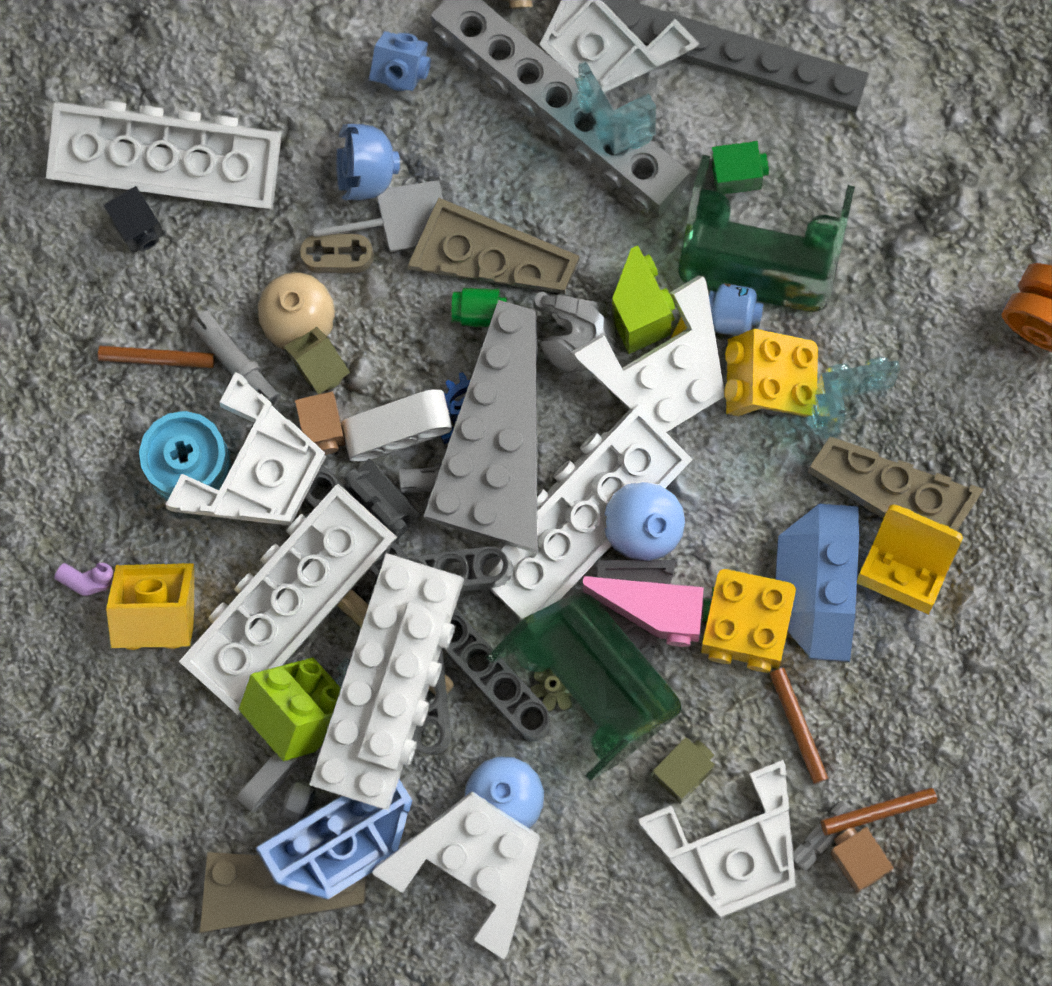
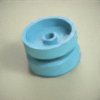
M187 411L169 413L153 422L143 435L139 449L140 464L143 472L156 493L166 501H168L181 474L216 490H220L232 467L230 451L215 424L200 414ZM185 457H188L189 461L181 463Z

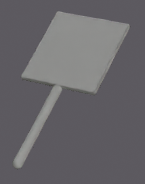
M439 180L386 189L383 194L377 196L382 217L380 219L315 229L311 234L313 237L384 226L389 252L416 248L438 197L443 199Z

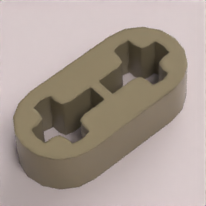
M358 234L309 236L304 240L300 248L303 264L308 270L315 273L363 272L371 266L374 259L372 244L366 237ZM357 245L361 247L362 252L366 253L360 255L359 261H352L349 254H340L352 252L353 246ZM315 246H322L325 253H334L322 255L319 262H315L313 256L308 255V253L315 252Z

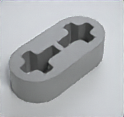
M275 753L239 793L237 800L251 813L257 811L301 763L303 756L282 761Z

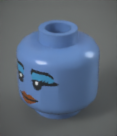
M721 284L716 292L710 291L709 302L715 332L738 336L751 330L752 325L760 327L764 304L757 303V294L754 289Z

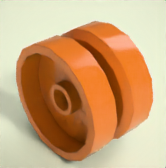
M1033 263L1028 265L1019 281L1018 288L1020 292L1012 294L1001 316L1015 333L1034 345L1052 352V266Z

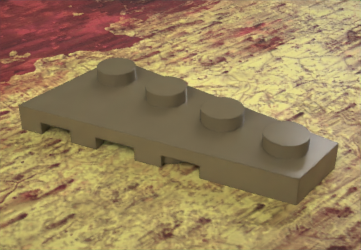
M207 852L200 933H211L222 929L244 927L261 922L277 921L294 916L365 905L367 876L326 900L276 884L259 855Z

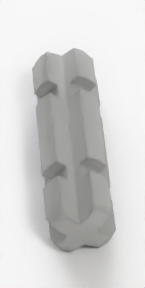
M840 801L831 810V816H826L824 819L851 812L854 809L846 802ZM819 823L805 839L806 843L804 845L800 844L793 852V861L803 870L809 869L817 860L816 855H821L841 832L825 836Z

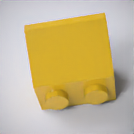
M194 563L116 565L106 607L111 648L136 650L142 647H165L175 649L191 645L194 628Z

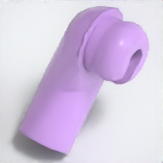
M63 563L56 571L54 579L82 596H89L107 590L111 586L113 570L106 563H97L96 567L92 568V570L81 573L68 564Z

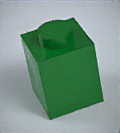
M758 141L712 147L711 165L716 196L762 189L763 176H769L767 154L759 153Z

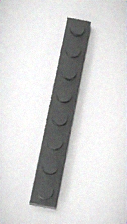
M602 0L646 47L676 19L700 43L697 48L677 58L857 112L868 79V72L634 1Z

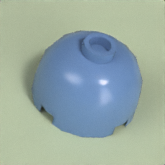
M344 124L340 130L339 138H346L345 147L337 148L336 155L338 188L341 191H347L342 196V199L365 200L375 198L383 194L389 187L392 175L399 173L398 151H393L388 137L376 127L363 124Z

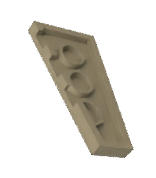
M438 197L409 261L408 270L565 294L579 263L580 256Z
M829 437L808 470V473L882 519H884L888 507L894 504L910 509L914 513L946 525L958 531L984 490L974 485L967 487L953 482L951 477L939 473L932 475L913 468V464L898 460L897 463L879 457V454L875 451L833 437Z

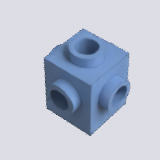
M384 31L374 47L369 80L387 84L389 88L396 91H413L420 79L426 80L429 73L431 58L426 57L428 42L420 41L412 34H394Z

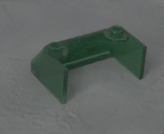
M702 155L693 185L678 273L681 280L687 283L697 276H703L708 291L716 292L721 284H731L754 289L757 294V301L807 312L823 310L830 302L855 186L847 185L840 217L818 215L808 222L804 237L729 221L731 204L727 197L719 192L704 189L710 156Z
M575 592L523 618L486 657L493 663L514 653L523 668L534 672H544L550 668L560 679L562 684L599 727L593 733L591 743L593 751L600 761L585 775L589 781L594 780L622 763L681 712V702L675 692L597 600L584 592Z

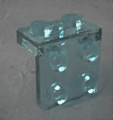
M584 61L578 64V77L575 78V82L579 92L576 93V98L585 114L591 112L597 122L593 127L603 146L609 144L614 155L630 147L638 149L648 144L652 140V136L656 135V105L649 93L613 110L587 62Z
M879 357L866 361L865 366L850 368L849 364H838L827 368L825 373H821L815 394L816 404L812 405V414L815 427H822L824 439L840 436L847 416L843 397L894 387L900 372L899 361H889L887 357Z

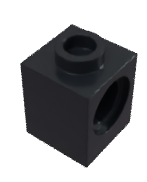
M137 186L103 205L132 254L138 250L146 251L151 249L159 242V238L165 235L159 221Z

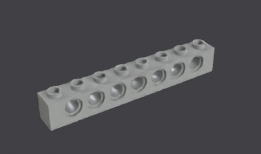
M444 0L431 14L432 33L445 47L452 45L462 53L460 55L461 59L471 69L477 71L480 68L489 76L488 80L496 90L502 94L508 92L518 100L517 105L526 115L531 118L536 115L545 122L546 130L558 141L565 139L575 147L574 152L579 159L587 165L594 163L603 171L602 175L605 180L616 189L623 187L632 195L631 200L643 212L648 213L652 211L656 216L660 217L687 188L690 172L485 2L482 0ZM472 27L482 31L475 37H467L463 34L466 29ZM497 51H506L510 54L507 59L502 61L494 60L491 57ZM525 74H533L538 77V80L532 84H524L519 81ZM555 97L563 98L567 102L560 108H553L547 104L550 99ZM582 121H590L595 127L591 131L583 132L578 130L576 125ZM616 144L621 146L624 151L619 155L612 156L607 154L604 149L609 145ZM646 168L653 175L648 179L641 180L636 178L633 173L637 169Z

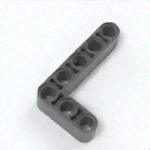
M481 547L403 558L445 571L450 563H461L463 566L461 577L464 578V582L460 592L500 587L505 585L513 575L511 560L502 550L496 547ZM493 557L502 559L503 568L497 576L488 577L484 574L483 568L487 560ZM442 649L437 663L442 664L438 682L434 687L436 692L435 699L429 705L423 725H416L412 741L416 742V749L428 755H437L444 752L451 741ZM430 725H436L440 732L438 742L430 747L424 746L421 740L423 729Z

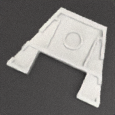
M562 0L539 45L558 64L599 97L697 48L700 43L674 19L646 47L602 0Z
M697 276L670 292L687 329L625 367L621 368L604 335L593 338L592 341L570 352L577 362L589 370L629 410L636 404H639L665 432L725 397L707 284L703 276Z
M235 372L219 403L221 408L254 422L246 441L220 490H216L181 474L166 503V508L173 512L290 526L325 459V452L295 424L281 415L266 397L259 394L248 384L241 374Z
M783 760L749 774L765 813L688 844L672 805L638 819L640 827L719 918L795 888L786 766Z
M470 792L431 822V825L401 845L392 855L376 864L372 874L403 893L423 862L428 859L495 903L475 933L474 940L502 959H505L511 944L540 836L474 792Z

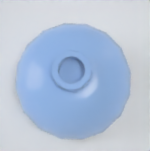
M648 482L627 484L614 493L606 506V537L616 551L628 558L644 561L662 558L673 551L683 537L685 527L683 507L676 496L661 485Z
M498 756L484 761L471 773L465 786V796L470 792H474L527 828H530L537 822L543 808L544 789L539 775L529 764L515 757Z

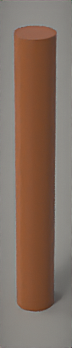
M102 345L98 348L99 361L214 369L215 365L214 353Z
M784 668L772 671L769 674L813 784L824 782L829 778Z
M932 787L821 820V829L825 836L937 803V795Z

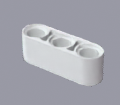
M442 390L423 391L351 416L341 423L349 460L352 462L374 459L439 437L452 430L444 391Z

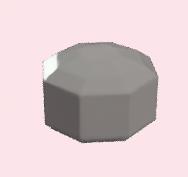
M302 779L293 783L284 798V816L296 821L304 818L314 799L316 787Z

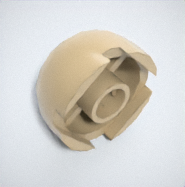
M300 272L285 273L273 279L262 291L258 303L259 323L267 339L278 348L284 349V346L313 330L316 326L326 336L331 333L335 317L334 302L327 288L313 276Z

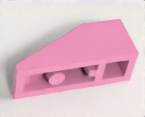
M584 576V593L657 638L667 639L666 644L688 647L691 641H699L704 587Z

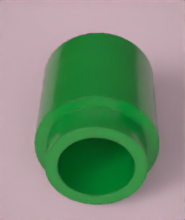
M463 288L462 292L453 291L452 322H459L462 327L489 328L498 300L507 302V297H500V289Z

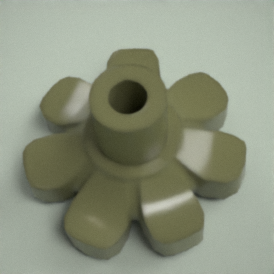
M551 661L549 663V672L539 668L534 673V679L540 682V684L532 686L531 691L538 698L543 697L542 703L549 712L555 709L556 703L561 710L566 711L572 708L573 705L569 697H579L582 687L577 683H573L579 674L572 666L563 671L561 662Z

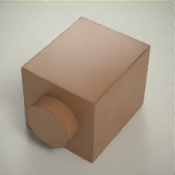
M333 391L295 400L302 432L324 451L325 455L333 454L339 450L338 447L346 445L337 401Z
M867 827L859 832L855 828H850L834 839L837 846L832 849L830 854L856 894L894 869Z

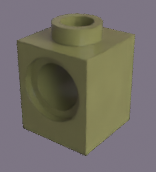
M317 326L284 346V349L305 381L318 395L323 391L335 388L342 378L350 373L329 338Z
M685 737L652 771V777L682 804L714 771L715 764L711 761L714 754L698 739L692 743Z

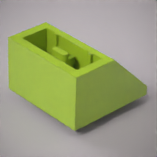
M638 245L630 249L612 298V321L628 354L670 336L671 322L675 320L672 310H675L673 299L666 288L660 290L655 278L658 276L655 263L649 254L643 256Z
M312 657L252 673L238 710L281 760L287 761L314 753L323 745L341 687Z

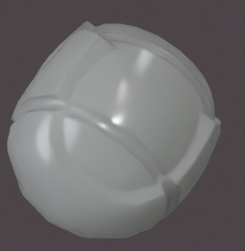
M545 292L536 294L533 301L534 308L538 311L548 312L555 319L556 324L564 327L568 332V335L552 336L546 338V341L539 342L544 355L555 367L568 373L587 370L573 358L570 352L600 335L605 336L613 351V344L616 343L615 325L606 319V304L562 295H548Z

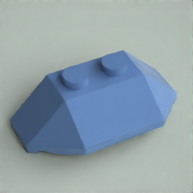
M818 504L778 536L775 579L790 582L796 588L787 632L803 649L808 658L812 660L850 662L856 609L859 550L858 506Z
M400 779L398 780L389 811L340 795L282 830L255 849L276 884L327 900L370 874L376 864L398 850L412 799Z

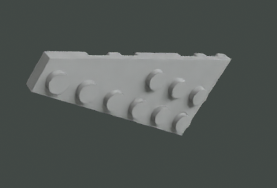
M498 300L425 510L424 518L433 523L538 554L537 315L535 310Z

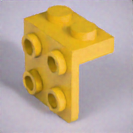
M752 329L728 339L725 351V359L727 361V383L724 390L726 414L741 416L761 408L803 417H810L816 414L818 347L814 341L759 329Z
M894 504L890 505L859 573L857 584L929 615L963 540V536L960 532L914 513L910 509Z
M720 570L717 574L701 653L709 654V660L721 664H731L732 659L747 662V668L758 672L769 673L771 668L779 669L796 593L795 586L790 582L734 570Z

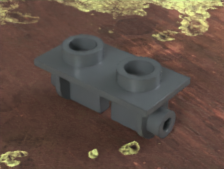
M368 459L358 471L354 468L344 476V480L347 482L344 487L397 537L394 542H397L421 516L418 510L371 459Z

